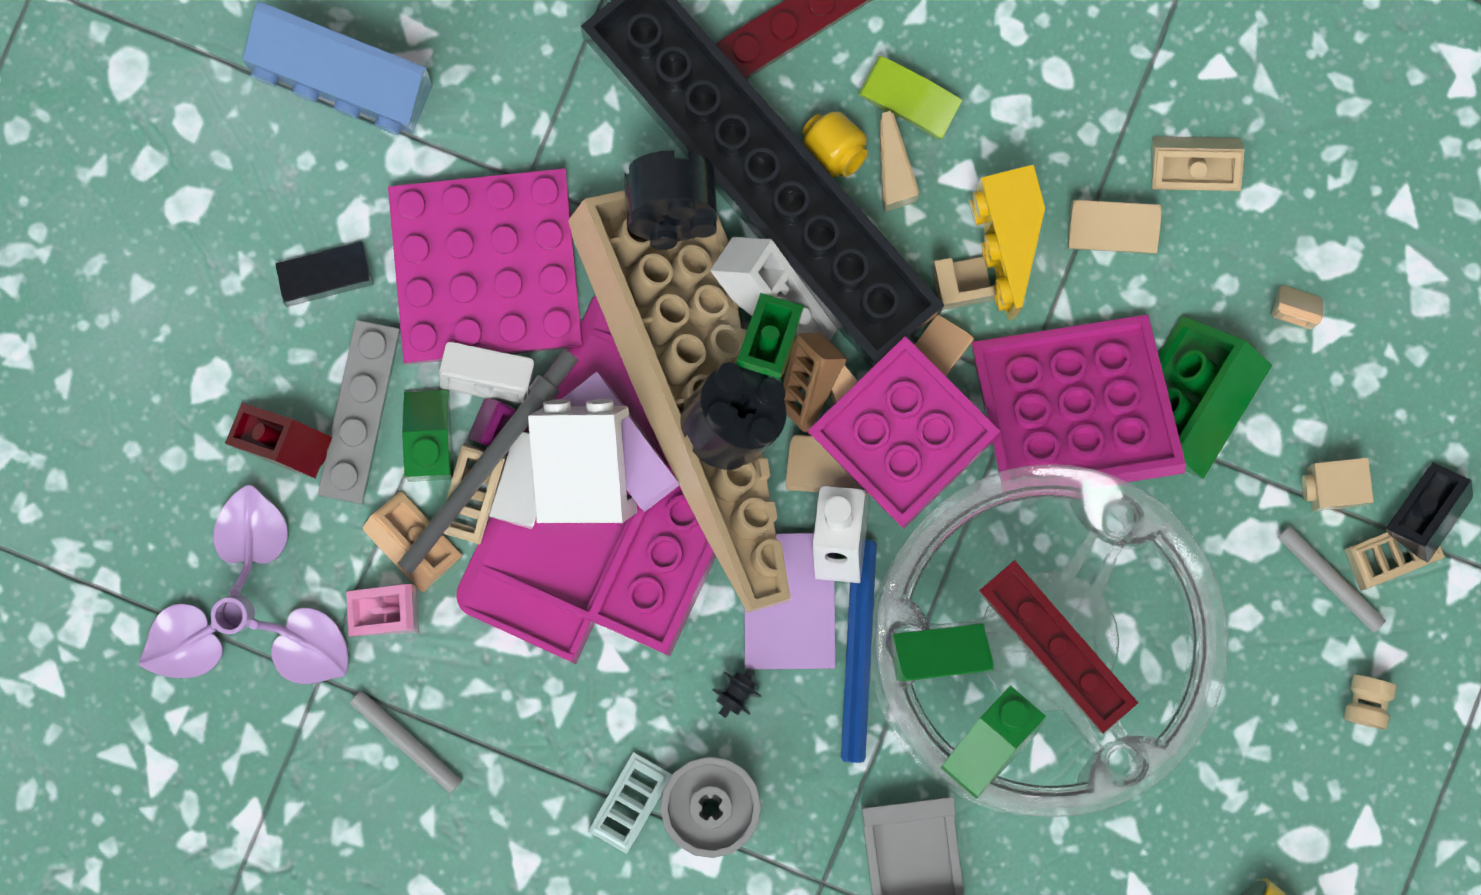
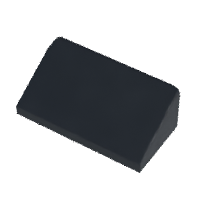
M362 241L275 264L283 303L286 307L373 285Z
M1432 462L1386 527V532L1419 559L1428 563L1473 498L1472 480Z

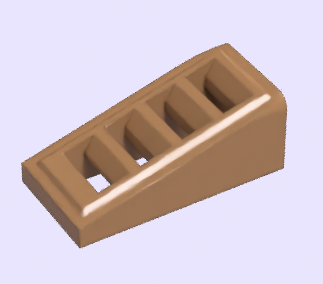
M821 333L798 334L792 348L783 383L787 416L803 432H808L814 425L847 360ZM802 387L807 391L806 395L801 392ZM796 400L803 406L802 411L794 404Z

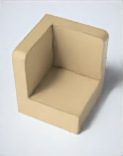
M983 257L953 262L952 258L934 261L932 273L937 297L944 304L942 311L993 301L996 296L994 286L990 287L987 267Z

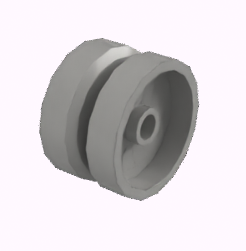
M705 757L690 761L673 773L663 790L660 812L665 830L677 846L694 856L716 858L734 853L749 841L759 823L761 802L755 783L744 769L727 759ZM711 798L717 800L719 803L718 813L714 816L705 815L702 811L703 802Z

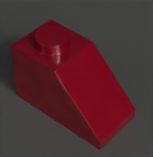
M241 403L225 444L288 470L316 479L320 467L327 457V450L333 437L294 419Z

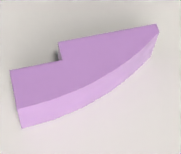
M598 372L594 373L562 398L570 400L571 406H586L587 401L595 399H612L614 406H624L614 390ZM629 413V416L622 419L621 422L626 490L645 512L677 488L679 482L640 425Z

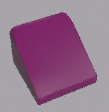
M485 398L469 432L468 439L488 447L517 410L499 401ZM529 425L523 432L529 433Z

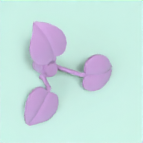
M247 485L230 497L222 508L213 533L215 549L223 561L228 563L244 561L243 569L234 587L230 589V596L214 604L211 610L212 622L210 625L204 611L194 605L181 603L163 610L155 618L150 628L139 665L155 674L172 678H191L203 675L212 670L223 655V645L213 632L218 630L224 634H234L249 627L253 630L261 629L281 634L272 645L271 656L276 670L287 680L299 684H314L345 676L349 663L347 645L339 627L327 614L313 608H299L290 614L286 627L280 624L255 619V609L252 602L247 597L241 595V590L252 570V562L266 564L274 561L283 552L288 541V526L280 510L255 486Z

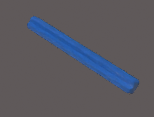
M865 540L861 583L850 582L841 759L846 763H862L866 759L877 544L873 540Z

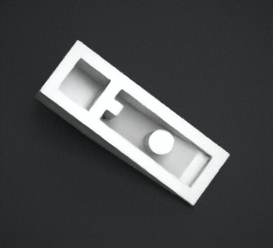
M732 237L710 270L730 298L751 316L755 310L760 293L804 306L797 336L799 333H821L830 341L837 330L772 239Z

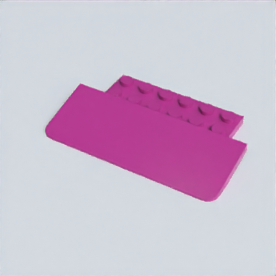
M595 296L581 322L583 347L569 348L568 350L579 361L558 386L557 389L560 392L554 400L562 399L594 373L598 372L614 390L623 405L628 406L632 418L640 425L672 471L633 387ZM680 486L645 512L637 504L638 513L623 523H537L536 518L531 530L490 517L482 542L477 545L457 588L456 598L461 610L469 616L574 664L577 663L595 623L670 657L716 555Z

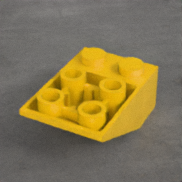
M1034 164L981 177L975 192H973V199L969 200L974 223L976 226L983 224L985 232V242H981L985 265L987 269L994 267L996 273V285H992L996 294L994 297L998 311H1006L1008 321L1015 319L1023 307L1045 212V205Z

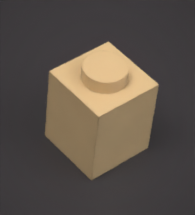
M1368 458L1314 463L1307 467L1308 475L1302 476L1303 497L1305 502L1311 501L1312 512L1362 507L1374 503Z

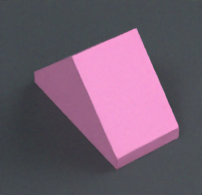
M412 584L346 591L348 636L419 633L417 588Z

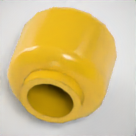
M829 112L824 116L817 114L803 128L802 134L805 137L802 143L833 178L841 175L849 177L865 162L868 155V150L865 149L867 146V136L841 112Z

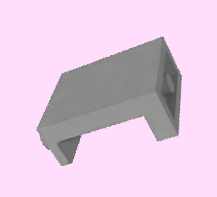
M953 797L861 808L872 895H964L954 815L956 814Z

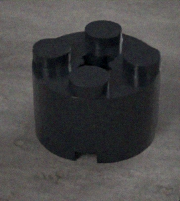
M658 151L633 160L629 164V173L624 174L628 229L636 236L650 240V246L658 250L672 249L679 241L690 240L696 237L706 238L714 235L717 231L716 223L718 219L714 167L707 158L688 152L689 159L674 158V151Z
M731 362L724 363L713 371L685 402L680 417L684 438L688 435L695 447L692 451L700 460L712 467L734 470L752 463L780 436L784 429L787 415L784 401L785 389L778 380L770 378L765 374L739 367Z

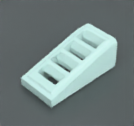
M633 752L588 832L628 854L672 774ZM634 769L658 781L654 790L631 777ZM628 785L649 797L646 804L643 805L622 793L624 786ZM619 801L640 813L636 821L613 809L615 802ZM607 816L631 829L627 837L603 824Z

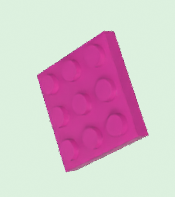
M906 336L808 430V433L866 490L903 530L1002 435L1001 431Z

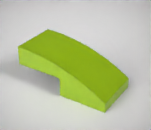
M883 56L877 57L857 94L885 112L891 111L895 117L903 118L935 139H942L963 101L932 81Z

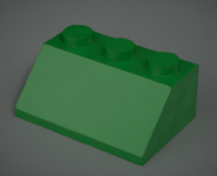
M1182 316L1158 355L1186 463L1185 472L1204 479L1271 369L1272 364L1246 340Z

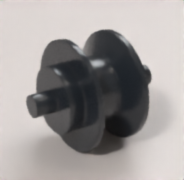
M747 668L744 675L737 671L730 675L724 671L723 674L728 683L724 689H712L713 692L719 695L716 702L723 706L718 714L724 718L728 716L730 711L736 715H739L741 711L750 715L751 713L746 703L750 697H762L755 691L758 685L751 681L755 672Z

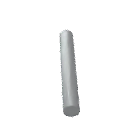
M1290 525L1277 537L1373 633L1383 626L1386 620Z
M362 690L352 699L350 705L450 794L463 781Z

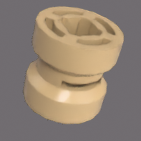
M1353 675L1350 686L1353 692L1352 702L1346 705L1343 719L1356 724L1387 730L1390 721L1387 709L1389 702L1395 699L1398 686L1371 677ZM1359 701H1362V702H1366V703H1370V704H1374V705H1379V706H1381V708H1377V707H1373V706H1370V705L1361 704V703H1358V702H1359Z

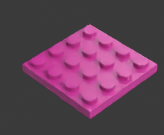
M565 168L388 186L403 363L405 365L442 361L445 346L448 342L507 354L583 347L574 244L568 222L571 212L567 171Z
M1149 315L972 342V354L985 415L1002 434L992 443L1004 502L1185 473L1186 463Z

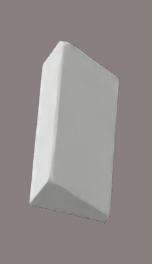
M448 342L445 346L439 370L440 388L521 405L530 394L528 388L532 382L534 361L527 357Z
M522 432L509 449L489 517L532 530L536 520L530 434Z

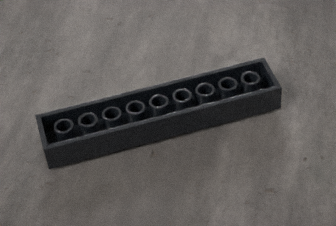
M611 0L581 25L582 38L688 159V152L707 158L712 163L716 191L759 239H772L835 327L871 368L905 336L910 340L941 313L944 307L941 300L677 0Z

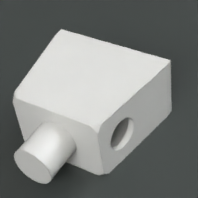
M820 486L813 539L815 579L861 583L870 505L866 490ZM828 553H840L847 558L833 559L827 555Z

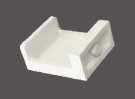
M557 399L543 402V408L528 415L537 523H623L638 513L637 503L631 495H627L621 422L622 419L629 416L628 406H614L612 399H595L587 401L586 406H571L570 400Z

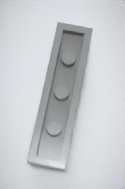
M355 320L330 435L333 438L327 450V457L318 490V495L321 497L360 505L364 504L401 333L398 328Z

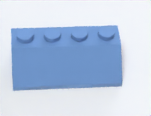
M257 1L243 56L244 63L248 69L252 70L250 75L252 78L270 86H275L277 81L293 86V94L314 103L317 102L319 97L335 103L333 107L335 111L354 119H358L360 113L376 119L374 125L388 133L399 135L401 130L413 134L433 86L426 67Z

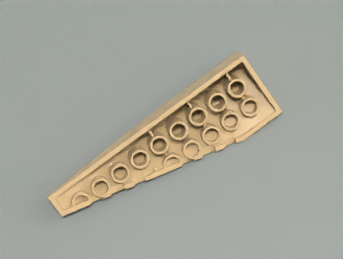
M625 190L584 199L568 220L573 241L633 387L690 508L748 613L788 602L791 597L782 543L777 541L774 522L777 520L775 502L770 501L767 479L770 477L768 458H763L762 453L752 463L743 465L738 469H718L706 464L692 451L695 447L688 435L684 438L681 430L680 417L687 399L722 364L728 362L736 364L746 335V329H742L740 306L730 298L710 271L729 243L719 217L716 223L717 231L714 235L706 238L696 237L690 240L679 241L672 249L658 250L650 246V240L640 238L628 229Z

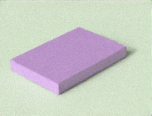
M814 533L776 534L777 541L782 543L791 599L788 602L750 613L744 607L745 670L747 668L751 670L835 669L834 581L815 579L813 557ZM828 553L827 556L834 559V553Z

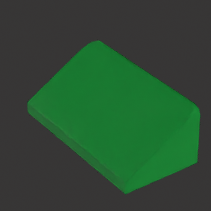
M983 623L891 634L896 681H913L994 671V662Z

